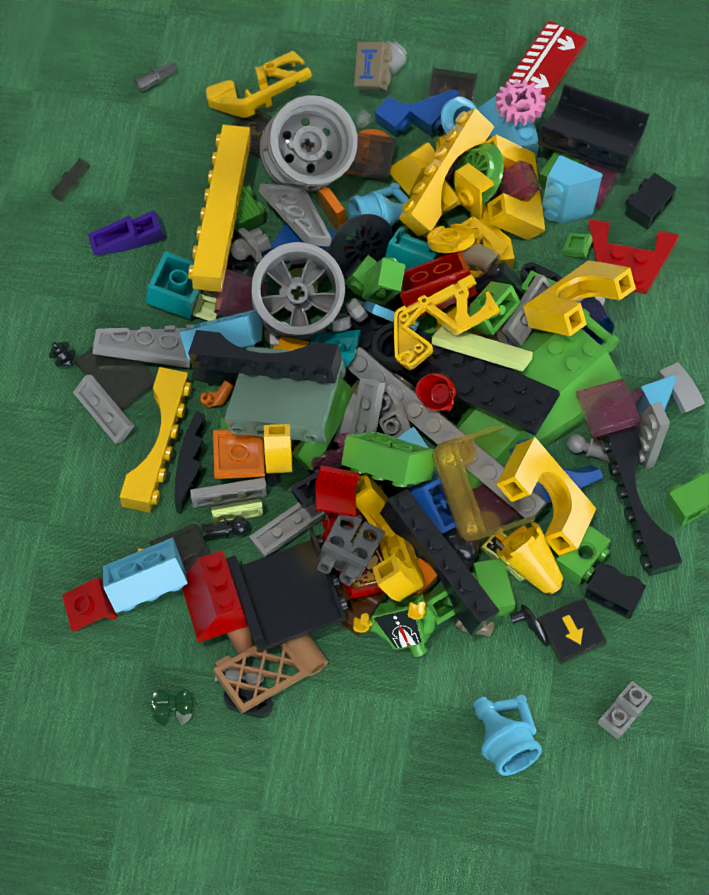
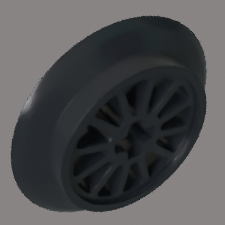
M374 214L355 216L342 224L335 233L331 243V256L335 259L343 274L347 272L356 259L361 260V256L364 259L368 253L371 254V257L376 262H379L386 256L388 243L394 236L393 229L380 216ZM354 230L356 232L355 236L351 234ZM364 240L365 244H362V248H359L358 245H361V241Z

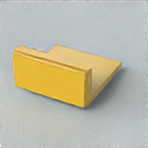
M468 163L455 171V192L461 202L460 205L477 218L482 219V193L494 186V183Z

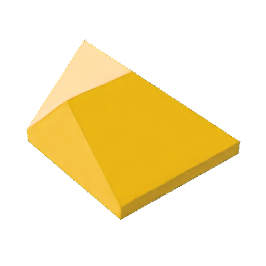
M429 142L422 144L389 167L388 173L410 198L414 193L413 188L423 179L424 170L436 158L434 156L435 150Z

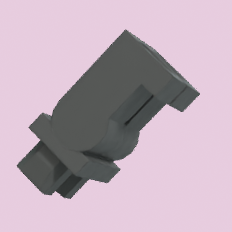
M339 514L318 556L317 570L330 574L332 568L342 572L339 577L340 581L351 586L355 580L359 581L372 556L377 551L385 531L365 521L355 541L352 543L351 541L355 537L362 519ZM343 520L351 522L353 529L340 522ZM363 533H373L376 536V540L364 535Z

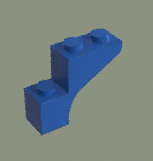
M449 90L414 104L400 103L388 96L374 112L376 123L395 137H398L402 132H406L411 122L433 136L436 131L443 129L441 112L444 105L449 100L460 97V93L456 90Z

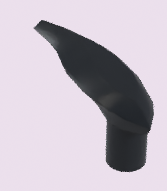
M522 604L521 610L510 614L513 624L526 620L528 627L535 633L538 639L546 647L549 646L544 630L526 605Z

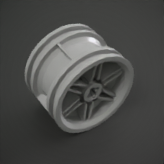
M308 95L288 102L268 122L260 140L262 165L271 179L278 185L304 186L307 193L326 187L341 177L349 169L357 151V132L350 115L342 106L322 96ZM301 119H307L309 121V125L303 126L301 124ZM322 129H328L330 132L329 136H326ZM285 131L290 137L288 140L282 136V133ZM305 143L306 146H310V149L306 151V148H302L301 145ZM330 151L332 153L331 160L325 158V152ZM292 155L294 157L293 162L287 163L285 156ZM308 164L313 169V173L307 172L306 167Z

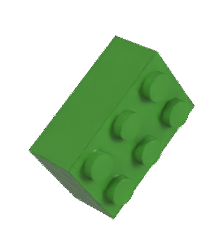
M376 431L346 435L341 465L350 467V471L359 472V474H371V478L375 480H390L392 485L397 487H407V484L420 485L423 481L432 480L437 450Z

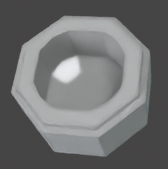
M352 298L346 303L348 313L356 321L361 322L368 317V313L356 298Z
M338 314L333 322L328 325V329L334 332L348 330L352 326L351 316L348 314Z

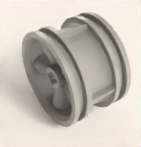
M304 242L287 243L271 250L258 264L252 280L253 309H256L258 315L263 320V327L278 338L285 336L309 341L312 339L313 334L326 332L329 330L328 325L340 313L345 295L344 277L335 259L322 248ZM291 260L307 261L302 277L291 278L284 262ZM325 272L331 281L334 293H315L312 284ZM267 275L282 285L280 295L261 297V287ZM299 289L304 297L300 296L298 300H295L291 292L295 293ZM313 305L327 313L321 320L309 325L305 311ZM285 307L288 311L292 312L290 325L279 322L271 315Z

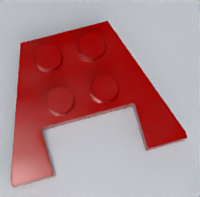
M589 219L588 231H590L593 239L591 245L594 250L595 261L630 267L636 287L632 292L647 294L661 267L669 257L671 250L676 245L679 235L658 231L654 251L607 243L610 222Z

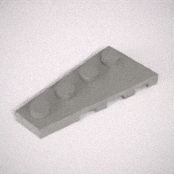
M260 184L259 193L305 243L318 247L330 246L332 238L304 186Z
M195 324L186 325V328H175L174 325L164 326V329H150V326L140 327L139 330H129L128 328L96 329L92 354L189 368L190 360L187 359L180 332Z
M661 402L651 404L632 422L635 424L642 444L637 461L639 463L642 462L645 470L655 466L670 425Z

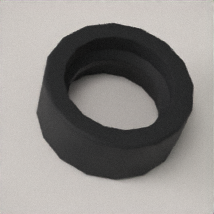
M394 322L382 326L372 338L371 347L375 358L390 371H400L406 368L398 363L395 357H387L383 354L385 344L394 338Z

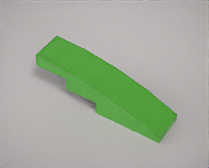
M343 378L338 379L324 428L326 442L309 443L301 440L292 452V455L308 470L314 469L326 451L351 399L353 389Z

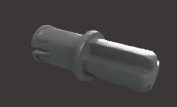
M171 61L156 70L151 68L150 72L135 79L134 82L139 92L142 93L156 84L160 85L162 83L161 80L176 73L178 69L176 64Z

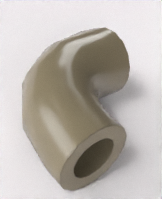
M473 244L471 247L461 251L468 267H475L484 273H487L489 268L496 265L500 258V254L482 244Z

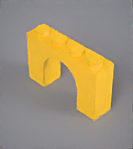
M496 134L485 143H491L501 151L504 161L503 175L512 184L517 199L503 193L487 203L489 224L529 241L545 231L535 153Z
M588 260L523 306L529 328L566 336L573 335L587 325L581 303L576 301L589 297H604L614 300L623 299L636 289L630 267Z
M535 437L516 445L496 485L511 502L531 495L537 482L542 484L549 493L553 504V518L545 533L547 543L558 556L578 549L596 511V507Z

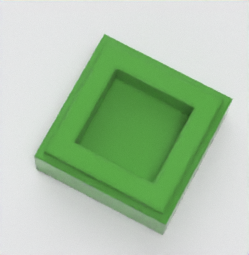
M569 233L562 250L564 256L586 258L593 240L591 234Z

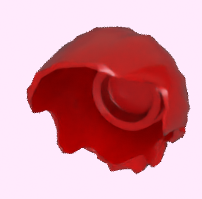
M431 373L421 378L416 385L415 392L417 398L426 408L432 411H450L452 409L456 388L451 379L442 374Z

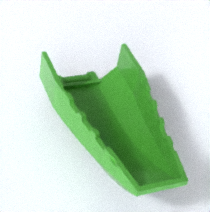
M583 308L587 323L585 326L605 342L603 346L598 344L582 329L571 336L536 329L527 337L522 346H517V348L533 352L532 360L524 371L506 367L555 388L560 392L558 400L536 436L472 407H469L456 425L502 465L506 466L511 456L509 449L516 447L517 442L535 437L546 448L548 444L559 437L562 438L585 424L617 395L622 378L609 353L619 344L620 339L616 335H611L589 316L590 313L585 308ZM439 449L436 454V460L444 470V476L448 484L462 498L465 499L486 486L444 449Z

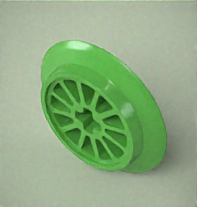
M483 143L472 148L461 157L455 168V171L469 163L493 181L494 186L482 193V205L490 200L497 191L504 171L502 153L498 147L491 143Z

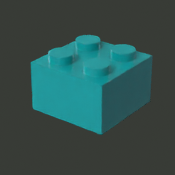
M165 251L147 287L146 303L191 319L199 295L204 291L193 289L192 279L188 278L189 266L194 265V262Z

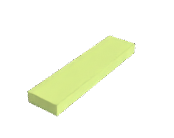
M443 326L432 336L433 345L519 371H524L533 356L531 351L471 333L463 332L459 335H454Z

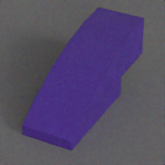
M154 210L135 219L127 216L88 234L94 255L123 252L167 238L162 220Z

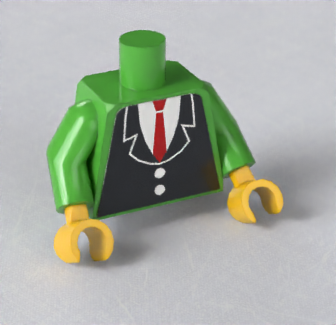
M423 594L406 597L399 602L393 600L381 603L372 618H369L367 613L362 614L361 619L355 617L353 629L360 633L368 630L376 632L388 641L393 649L398 650L409 647L414 657H420L427 652L424 643L434 631L436 613L426 606Z

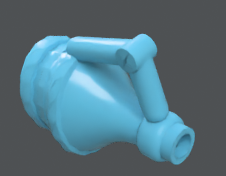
M391 183L389 187L371 191L361 197L352 196L348 203L349 219L362 214H374L385 219L392 227L400 220L398 218L403 211L402 206L409 198L399 188L400 185L398 183ZM395 196L400 203L390 201L386 197Z
M519 695L514 699L494 703L487 700L486 697H481L474 702L475 714L478 719L483 721L485 726L481 754L484 758L495 764V770L501 775L518 773L532 765L539 758L542 748L533 737L536 734V728L527 705L526 696ZM518 709L522 722L505 718L497 712Z

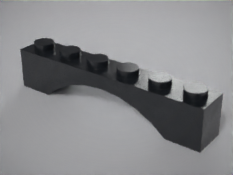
M196 330L188 352L193 368L202 371L214 370L223 373H242L249 376L260 375L270 378H288L296 381H316L318 383L335 384L342 362L338 344L313 342L305 347L288 352L259 353L236 346L228 341L220 332Z
M632 423L606 430L602 440H600L601 449L608 456L610 475L612 477L615 476L617 496L620 500L623 499L625 505L624 516L626 521L631 523L633 542L635 546H639L642 568L647 570L649 576L677 569L682 563V559L675 539L664 532L651 519L639 498L635 469L642 444L635 424Z
M405 489L387 499L380 515L395 534L413 545L431 565L449 596L455 615L469 634L472 635L490 624L500 610L410 491Z

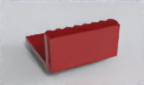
M321 465L315 480V510L356 517V486L360 478L359 472Z
M94 578L62 595L72 632L103 617L115 620L118 617L103 587V580L100 578Z

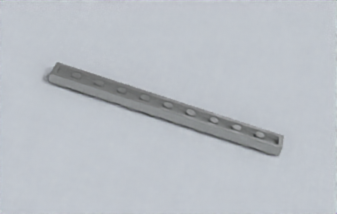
M359 347L357 349L355 358L346 367L359 379L360 377H368L385 382V387L392 384L410 422L529 522L535 519L547 504L546 500L533 490L531 495L511 502L496 485L505 468L504 465L439 411H432L426 408L417 398L416 392L383 366L364 348Z

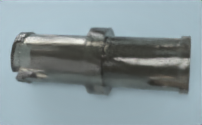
M79 158L69 172H65L62 175L63 179L51 191L55 199L62 202L71 189L79 185V180L91 168L88 162Z

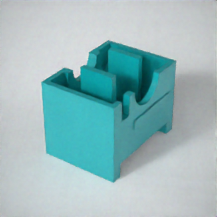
M399 227L388 243L385 258H395L399 263L405 264V270L440 258L441 253L431 250L427 242L410 237L409 234H403L404 228Z

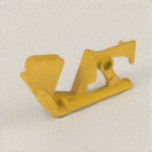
M291 51L258 68L255 66L260 91L251 95L249 90L246 89V98L244 99L237 98L232 80L207 87L208 106L235 116L250 117L255 114V110L263 106L266 108L272 106L271 97L295 86L297 81L301 83L311 78L312 74L308 67L298 72L277 68L289 63L291 67H295V63L305 64L300 56ZM266 76H274L282 80L268 86Z
M444 180L441 195L442 215L461 204L458 195L446 180ZM471 217L461 223L473 229L475 234L474 244H480L484 236L491 243L494 251L500 254V257L510 246L475 217ZM468 267L474 278H477L482 272L475 267Z
M472 274L458 281L457 284H452L428 298L425 295L419 297L418 302L407 308L405 306L399 308L394 314L396 361L408 370H413L433 353L432 344L409 328L411 325L415 326L416 319L426 311L454 335H459L500 313V309L489 291L486 292L487 299L485 305L471 317L467 313V298L469 297L468 289L476 285ZM454 296L457 300L455 321L436 307Z

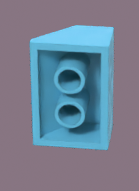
M496 96L479 107L481 114L495 126L487 140L497 134L534 152L537 159L539 145L537 144L538 136L534 123L528 120L526 126H523L522 122H518L515 126L513 120H510L508 123L505 122L506 116L499 117V110L495 109Z
M560 155L547 177L542 203L543 216L550 221L560 224L591 217L594 213L603 174Z
M255 309L198 323L181 331L180 335L187 359L190 360L188 352L196 330L220 332L228 341L247 350V347H255L254 344L262 340L263 320Z
M173 537L103 566V587L116 613L122 610L129 611L139 603L156 600L161 594L169 591H178L188 584L186 571Z

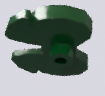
M183 689L178 694L169 696L163 690L156 691L152 698L153 712L156 713L153 715L155 721L158 724L166 725L170 710H175L179 724L183 725L189 722L193 716L190 713L193 706L191 693Z

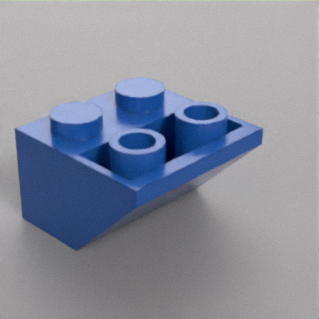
M434 475L432 480L423 481L420 485H415L408 489L441 534L466 522L445 476Z

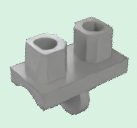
M242 228L237 231L243 239L234 241L230 251L233 257L238 260L246 259L250 255L258 263L263 259L261 254L272 249L268 237L265 234L263 235L259 228L250 232Z

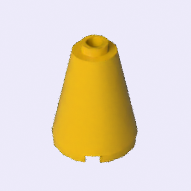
M532 522L531 525L533 527L526 528L523 525L503 540L502 544L504 547L501 551L497 549V556L541 592L555 593L562 586L563 576L545 536L537 523Z

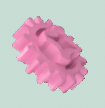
M515 79L514 84L506 82L505 88H499V93L496 94L495 109L499 110V117L506 116L505 122L508 123L510 120H513L515 126L518 122H522L523 126H526L528 120L531 123H535V118H541L542 112L545 109V95H541V88L535 89L534 82L527 85V80L524 79L522 83H519Z

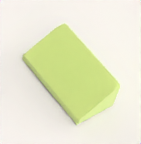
M260 499L211 507L213 523L221 522L224 518H226L227 522H231L238 516L249 519L263 515Z

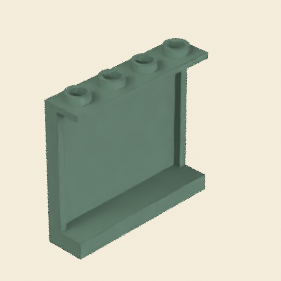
M247 347V350L259 353H281L289 351L279 349ZM343 357L335 384L306 380L296 381L279 377L270 378L260 375L249 376L239 373L225 415L229 432L236 435L247 434L264 438V425L290 424L291 440L325 443L324 428L338 379L344 378L346 372Z

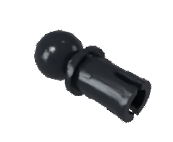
M242 516L235 517L231 523H227L226 518H224L221 522L201 524L202 531L213 530L212 532L202 533L203 540L226 536L227 539L229 538V533L243 536L250 528L248 520Z

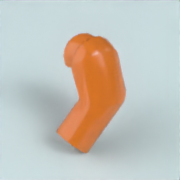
M224 380L218 391L202 393L200 401L208 408L222 406L225 404L234 386Z

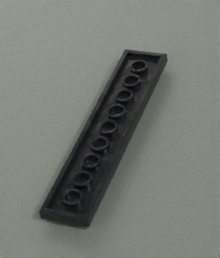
M366 311L368 317L361 322L351 317L352 326L345 331L361 330L358 348H364L375 358L371 347L372 338L382 326L391 323V321ZM418 329L414 330L415 333L432 344V335ZM394 338L390 339L383 348V354L387 357H395ZM433 344V353L413 370L406 368L400 371H392L416 383L428 374H442L451 379L456 388L454 400L534 436L538 433L560 396L559 390L504 366Z

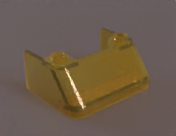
M503 424L442 442L433 450V461L457 532L463 540L468 542L491 537L536 521L535 517L531 516L501 526L500 520L495 513L490 511L480 513L464 465L471 463L475 458L476 450L473 441L495 435L504 429Z

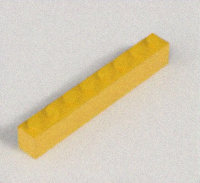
M222 125L221 134L216 136V148L218 150L213 152L212 166H214V169L209 171L208 184H210V188L205 189L204 202L206 207H202L200 220L203 222L202 226L197 228L196 239L199 242L198 245L193 247L192 258L195 261L194 265L189 266L188 278L192 279L193 289L222 292L251 145L250 127Z

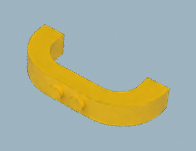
M290 424L264 425L266 473L292 472Z
M366 473L359 478L356 486V507L365 516L369 524L385 531L380 543L384 560L372 569L377 585L389 597L399 602L424 586L423 575L413 546L404 538L395 534L380 515L388 498L371 476Z

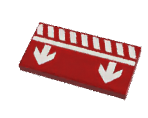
M548 20L507 82L514 84L515 79L519 83H522L525 79L527 80V85L534 82L535 89H542L541 95H545L544 103L546 104L586 45L587 38Z

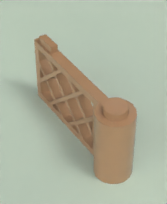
M310 634L280 644L279 646L282 649L281 657L266 654L267 650H264L263 653L258 652L255 645L232 659L226 656L215 662L214 665L216 667L213 669V673L241 714L304 677L313 676L325 668L328 660ZM250 656L261 658L260 669L244 666L245 660ZM264 660L280 663L278 673L262 670ZM282 665L294 666L298 673L293 676L282 675ZM229 668L239 670L238 682L226 679L222 672ZM242 673L257 674L256 686L242 683ZM261 676L276 679L275 686L270 689L259 687ZM239 688L254 691L253 699L243 703L238 696Z

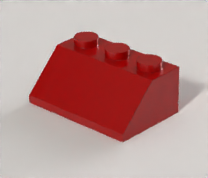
M224 551L198 558L186 573L188 584L184 585L182 590L199 643L247 627L248 625Z

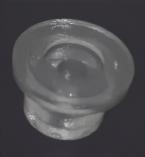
M360 109L358 111L359 114L354 118L355 122L362 128L368 123L373 122V118L363 109Z

